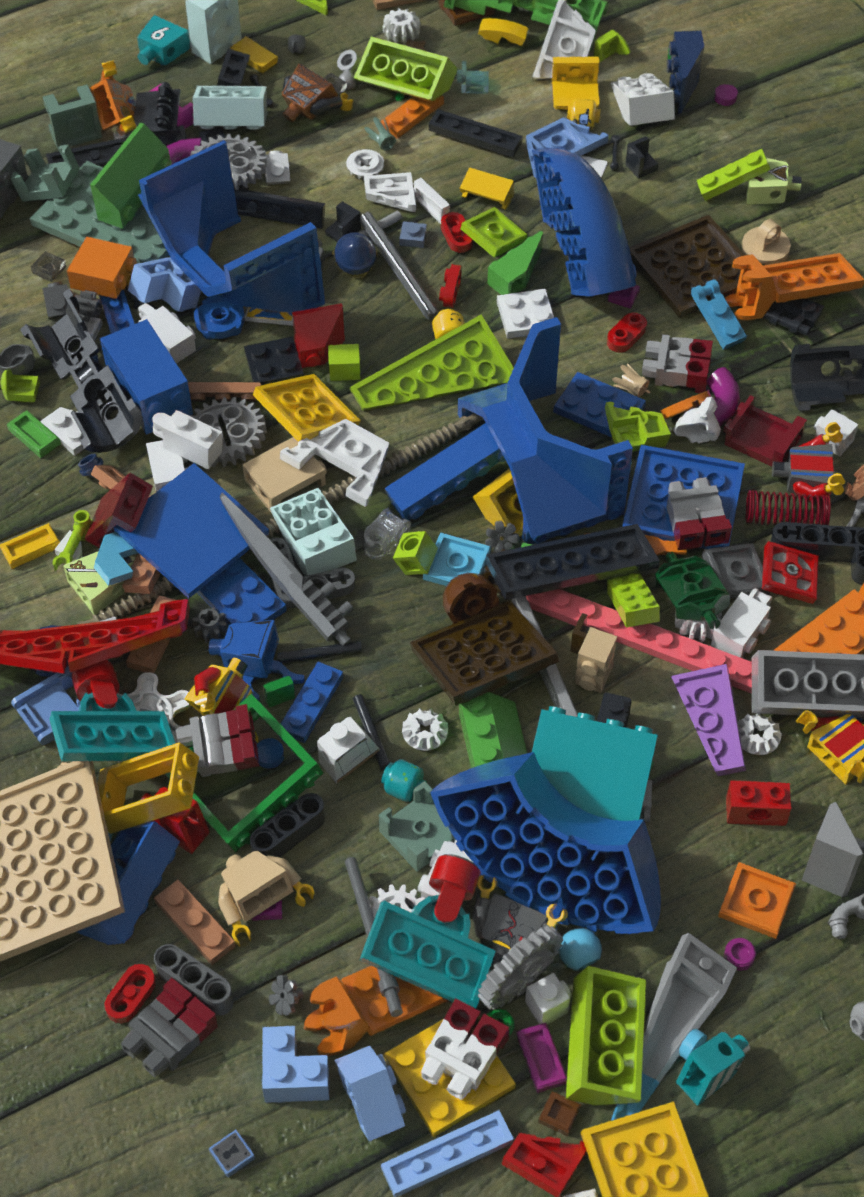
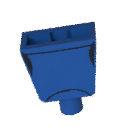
M275 621L232 623L229 625L224 639L212 638L210 640V655L221 656L226 668L233 658H238L248 665L243 675L267 678L279 643Z

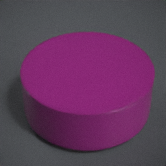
M719 85L715 89L714 100L722 106L733 105L737 101L738 91L732 85Z
M744 938L732 939L727 943L724 951V959L737 967V971L749 969L756 957L755 947Z

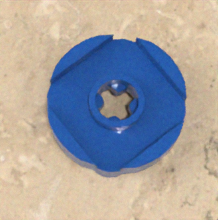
M225 295L208 297L202 301L203 305L199 308L196 307L194 311L195 325L204 338L222 339L241 333L245 321L243 306L240 304L238 306L232 305ZM217 315H222V317H224L221 319H216Z

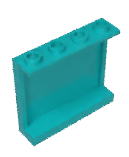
M549 706V710L541 709L532 752L535 753L544 775L553 787L572 804L588 813L612 820H639L658 735L652 734L653 729L638 725L635 726V730L624 728L623 722L607 719L606 723L594 721L595 716L585 713H578L577 717L566 715L565 709Z

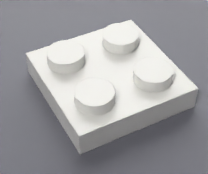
M545 289L497 296V305L507 339L528 336L532 324L554 318Z

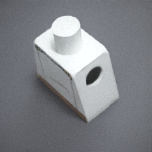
M347 717L341 723L334 724L330 731L317 741L319 763L336 783L340 782L380 750L351 717Z

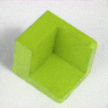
M359 344L329 345L330 380H360Z

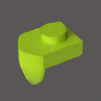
M611 30L595 40L594 57H599V62L614 53L627 55L631 52L626 40L615 30Z
M7 369L1 376L0 384L6 400L35 402L40 381L38 376L13 375L12 371Z

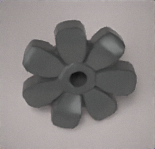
M496 521L495 529L487 528L486 535L489 538L485 540V543L491 548L494 547L493 551L495 553L500 552L502 549H515L512 543H518L520 538L517 533H514L516 527L512 523H508L504 527L503 521Z
M279 975L276 978L277 980L272 983L271 989L275 994L269 995L270 1005H276L275 1010L279 1015H291L295 1012L294 1004H298L299 1000L303 998V990L297 988L298 985L295 980H288L287 975Z

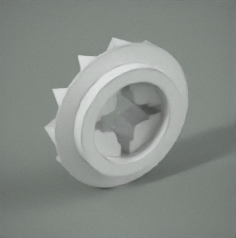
M358 150L348 157L346 162L347 170L350 171L351 176L357 175L359 179L364 176L378 175L379 172L383 171L384 160L376 151Z
M419 708L416 713H409L408 718L403 722V737L411 747L417 750H433L441 746L446 740L448 723L444 720L442 714L435 713L432 708L429 711H422ZM420 725H430L431 732L426 730L420 732Z
M747 714L745 718L738 721L743 750L754 755H765L773 752L779 746L782 733L779 730V723L773 722L771 716L765 717L761 716V714L750 716ZM754 727L759 731L764 730L763 738L758 734L753 735Z

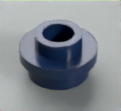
M90 454L78 463L81 476L88 475L93 477L91 473L94 466L103 465V459L97 457L96 454Z

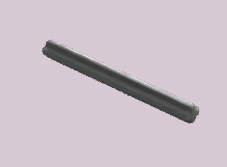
M370 212L361 214L360 223L427 320L435 318L438 309Z

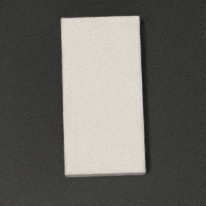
M422 178L414 181L415 200L441 224L442 216L450 212V204Z

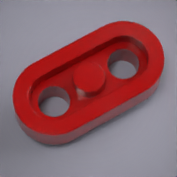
M448 212L441 218V230L449 247L459 253L469 251L473 246V239L460 229L465 218L460 213Z
M452 264L450 269L446 268L444 283H446V286H441L439 301H443V307L454 308L461 283L462 265Z
M640 313L626 314L608 332L607 346L609 349L618 353L628 351L645 334L647 319Z
M136 964L126 970L105 1000L104 1006L110 1020L116 1023H126L136 1015L156 985L155 976L150 967L144 964ZM137 981H145L143 986H135ZM119 1006H127V1009L125 1011H117V1008Z

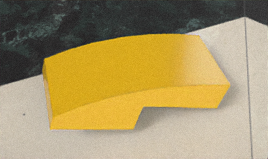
M488 18L482 19L478 34L488 41L498 43L501 37H503L510 43L522 46L526 39L528 27L508 20Z

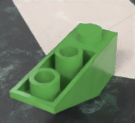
M540 231L534 236L528 237L524 243L511 249L499 260L492 262L488 267L487 284L501 295L519 293L523 290L541 254L543 232Z

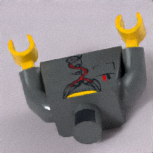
M484 875L479 878L477 883L481 894L477 895L474 907L475 935L481 940V944L496 951L489 969L491 971L495 968L494 965L501 962L503 955L508 954L517 942L524 937L527 939L533 931L537 932L540 927L545 928L547 925L549 927L552 926L557 931V923L564 921L568 916L567 910L564 909L558 919L554 917L553 911L557 904H551L547 908L545 915L496 893L491 897L490 892L497 886L495 877L492 881V887L489 889L485 888L482 884Z

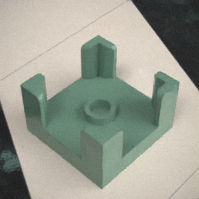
M88 85L77 87L81 100L63 105L58 104L54 94L43 96L44 106L51 124H48L49 131L57 149L62 145H69L70 147L102 138L96 102Z
M69 145L58 147L65 161L46 164L38 149H28L24 158L31 174L26 182L23 181L17 172H14L10 178L22 202L64 197L80 169Z
M425 781L413 790V801L392 816V809L390 807L379 814L380 833L416 872L430 863L436 849L440 850L444 841L454 843L456 840L448 826L445 828L430 794L433 789Z

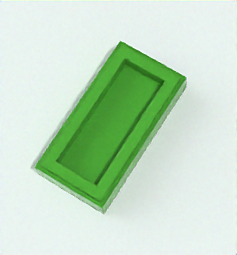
M27 410L7 424L8 430L40 458L61 444L60 438Z

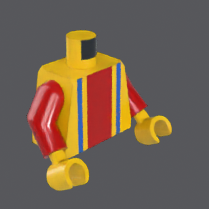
M233 658L227 668L217 665L209 666L206 670L195 676V685L184 700L203 716L232 711L235 706H238L252 694V688L241 679L248 665L238 658ZM255 732V735H256L255 740H256V742L258 743V736H257V733Z
M803 711L796 722L802 723L805 726L803 728L805 734L813 731L811 732L807 747L845 785L854 776L858 777L857 782L862 783L864 779V722L860 723L851 714H846L842 717L820 718L816 717L811 711Z

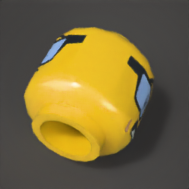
M577 98L572 104L568 105L567 119L576 124L590 127L589 130H592L594 124L599 123L601 109H596V102L594 100Z

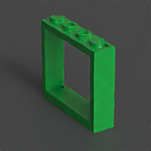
M252 694L239 705L247 704L253 716V723L261 717L304 764L230 831L223 826L193 792L192 799L198 802L203 817L235 853L246 843L250 844L251 834L257 828L297 800L298 796L307 788L315 786L314 782L324 774L318 763ZM191 746L189 749L194 752V747ZM171 772L165 774L169 779Z

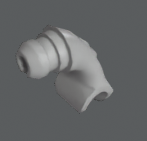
M864 894L846 903H842L830 916L828 925L832 929V936L836 939L846 938L848 933L846 928L848 916L855 914L858 918L864 919V906L862 905L864 904Z

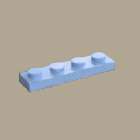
M498 1110L382 1163L381 1169L394 1197H398L511 1145L514 1139Z

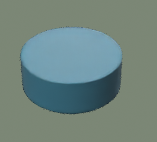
M698 1029L690 1031L680 1046L679 1055L687 1060L692 1051L706 1043L707 1035Z

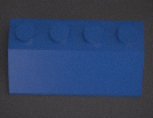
M155 821L119 831L111 848L125 912L76 932L107 945L124 944L132 936L137 919L147 909L148 899L153 890L161 883V875L166 866L174 859L176 855L175 850L180 841Z

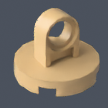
M767 219L760 226L750 229L744 235L742 241V253L745 256L753 254L761 264L770 265L785 262L788 259L791 248L790 239L781 231L780 225L772 219Z

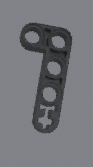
M780 522L775 525L770 542L817 555L819 560L849 562L851 563L852 579L857 584L863 585L864 528Z

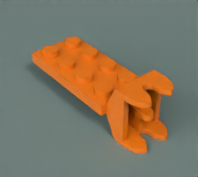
M840 253L764 266L752 254L733 260L732 268L741 269L736 293L726 296L725 300L731 307H743L734 313L737 319L753 320L763 318L774 301L777 303L860 289L863 288L864 278Z
M864 583L859 592L855 589L773 651L862 655L864 653Z
M369 966L341 980L336 976L318 985L311 994L310 1002L320 1006L319 1009L313 1011L306 1018L304 1029L315 1032L321 1029H328L331 1035L322 1039L317 1052L321 1055L332 1056L353 1048L366 1032L372 1036L449 1000L396 977L400 989L398 996L403 1014L392 1017L386 997H383L378 985L380 977L377 968Z

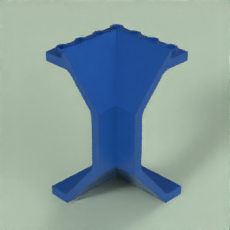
M223 140L139 180L141 193L138 196L172 261L207 297L222 294L227 297V300L232 305L238 306L240 304L244 307L289 313L318 308L325 304L317 228L311 222L223 265L224 271L209 257L214 236L241 222L237 212L226 141Z
M557 317L532 324L508 383L458 398L459 418L462 416L468 417L473 413L482 416L510 468L523 514L522 539L524 543L540 544L547 539L560 535L565 536L572 531L584 527L589 528L596 523L609 519L614 520L624 515L633 451L628 440L602 449H589L548 433L540 422L529 401L556 393L561 323Z

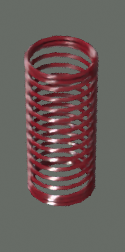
M757 490L748 491L746 501L747 524L753 523L755 494L757 501L755 524H758L759 503L762 494V525L765 522L767 495L769 499L768 526L771 522L773 495L775 498L774 526L777 523L779 496L781 498L779 523L783 522L784 500L786 496L785 522H789L790 500L792 497L791 523H795L796 501L798 497L797 523H801L802 501L805 497L803 523L807 524L808 502L811 497L809 524H813L814 502L817 497L815 524H820L821 522V525H829L831 516V498L829 495L824 496L822 494L819 497L816 494L813 497L812 494L806 496L805 493L801 496L799 493L794 495L793 492L790 495L787 492L782 495L781 492L776 494L775 491L772 494L769 491L765 494L763 491L759 494ZM821 499H822L821 516H820V503H821Z

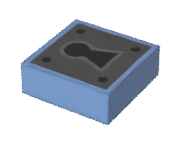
M234 1130L209 1148L211 1155L227 1178L255 1159L254 1154L237 1130Z

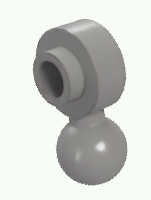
M353 50L344 51L337 60V66L343 72L339 76L338 83L344 90H351L356 85L353 73L357 71L361 58Z

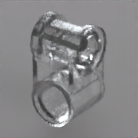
M389 508L384 509L378 518L365 529V554L372 559L385 557L400 542L402 534L409 532L411 522L407 519L402 520L398 518Z

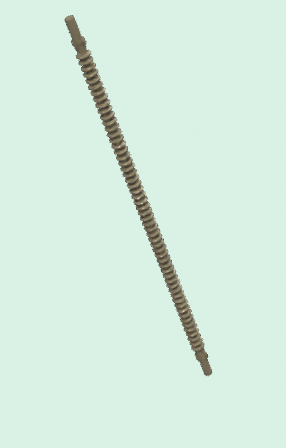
M475 413L468 417L462 416L455 424L449 423L448 427H442V431L437 429L436 434L430 433V437L424 436L423 441L419 439L417 444L412 443L411 448L406 446L405 451L399 450L398 454L393 453L392 458L387 456L378 477L382 478L383 473L389 474L390 470L395 471L396 466L401 468L402 463L408 464L409 460L414 461L415 456L421 457V453L427 454V450L433 451L434 446L439 447L440 443L445 444L446 439L451 441L452 436L458 437L460 432L471 430L473 425L484 420L483 417ZM348 477L347 482L342 480L341 485L335 484L334 489L329 487L328 492L322 491V494L329 504L332 505V501L338 502L339 497L345 498L346 488L357 477ZM270 519L269 524L267 522L263 523L269 529L267 536L273 537L274 532L276 534L280 533V529L274 519ZM163 576L161 582L156 581L151 594L134 593L133 597L128 595L127 600L121 599V603H114L113 608L107 606V611L100 610L99 615L93 614V618L90 620L80 621L77 624L100 622L118 616L123 618L124 613L130 614V610H137L138 605L144 607V602L151 603L152 598L157 599L159 594L164 596L166 590L171 592L172 587L175 586Z

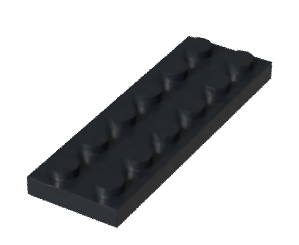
M638 524L486 554V564L505 600L656 569L660 561Z

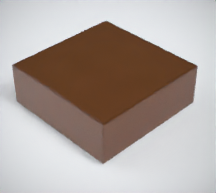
M552 1091L538 1123L568 1137L581 1109V1104L566 1099V1097Z

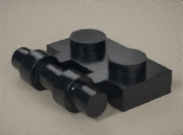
M807 298L779 303L774 301L763 318L769 320V323L774 326L781 325L790 329L789 332L797 335L800 333L807 336L810 329L815 326L822 315L824 305Z

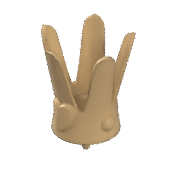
M628 363V367L621 365V370L625 374L622 376V379L614 377L612 380L617 384L613 386L628 390L629 393L637 397H641L644 392L650 394V391L647 390L649 380L639 376Z

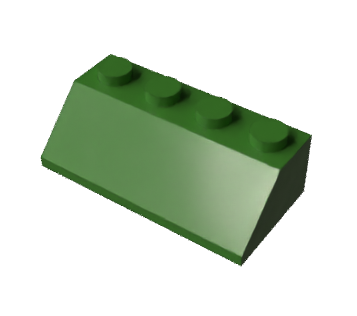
M143 123L136 127L90 184L98 220L122 229L133 219L136 211L143 205L138 196L141 193L139 180L172 165L169 149Z
M488 692L459 705V716L471 768L492 761L527 754L514 701Z

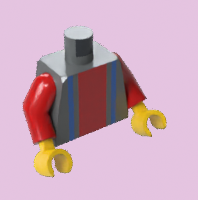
M829 423L825 428L826 435L820 434L802 445L790 448L787 462L773 461L772 477L787 478V491L789 493H799L801 496L804 493L806 496L812 494L813 497L816 494L819 497L823 494L824 496L829 495L831 498L832 491L835 495H841L844 492L842 485L845 484V480L841 474H834L832 444H829V441L838 443L843 438L842 433L839 431L841 427L838 423Z

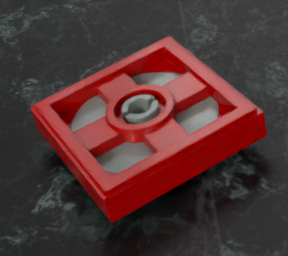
M768 541L764 546L762 589L813 604L817 600L819 556Z

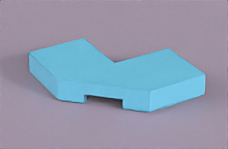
M116 532L104 535L95 560L94 569L108 586L132 578L133 570L123 558L138 552Z

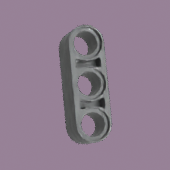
M173 944L162 945L156 950L154 962L158 975L164 982L167 983L172 977L188 990L193 998L196 997L216 1015L227 1014L232 1009L234 1002L232 990L225 978ZM168 960L176 961V963L170 967L163 966V964ZM190 977H201L196 983L187 982ZM216 993L226 994L220 1000L211 999Z

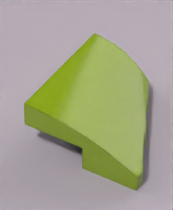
M606 402L605 411L614 444L628 440L633 448L632 452L640 451L641 445L657 448L666 446L671 433L662 413L645 412L632 406L629 410L614 407V402Z

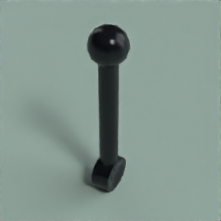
M252 74L250 81L255 83L256 86H261L258 81V75ZM267 97V108H271L273 100Z
M616 134L611 136L613 154L610 169L613 171L619 168L617 163V145L620 142V136Z

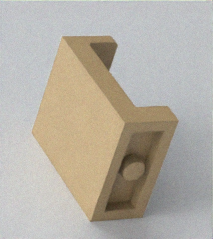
M294 437L242 464L245 482L269 511L271 507L280 504L282 499L315 481L320 487L326 485V467L321 460H316L314 456L300 470L280 459V451L286 447L291 449L298 446V441Z

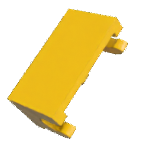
M469 167L460 186V192L463 193L462 197L465 198L471 193L498 201L502 204L501 209L506 210L515 195L514 181Z

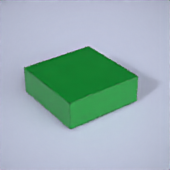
M290 676L263 685L265 701L269 708L295 699L294 683Z

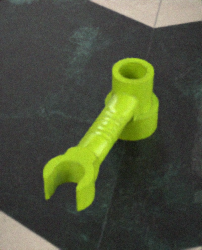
M86 510L75 512L73 516L75 522L73 525L74 530L63 552H60L53 559L55 571L60 564L72 562L80 540L86 541L84 538L92 522Z

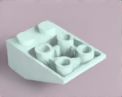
M319 488L270 508L285 541L288 543L293 558L304 576L338 569L357 560L354 538Z

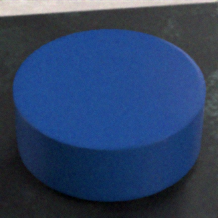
M268 738L257 744L261 767L275 768L282 763L284 750L278 740Z

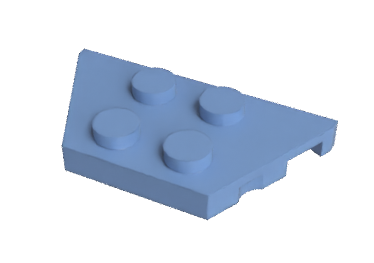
M561 118L527 135L526 146L534 177L536 178L532 150L560 148L582 156L608 143V135L604 132L601 135L589 132L590 127L576 124L566 118Z

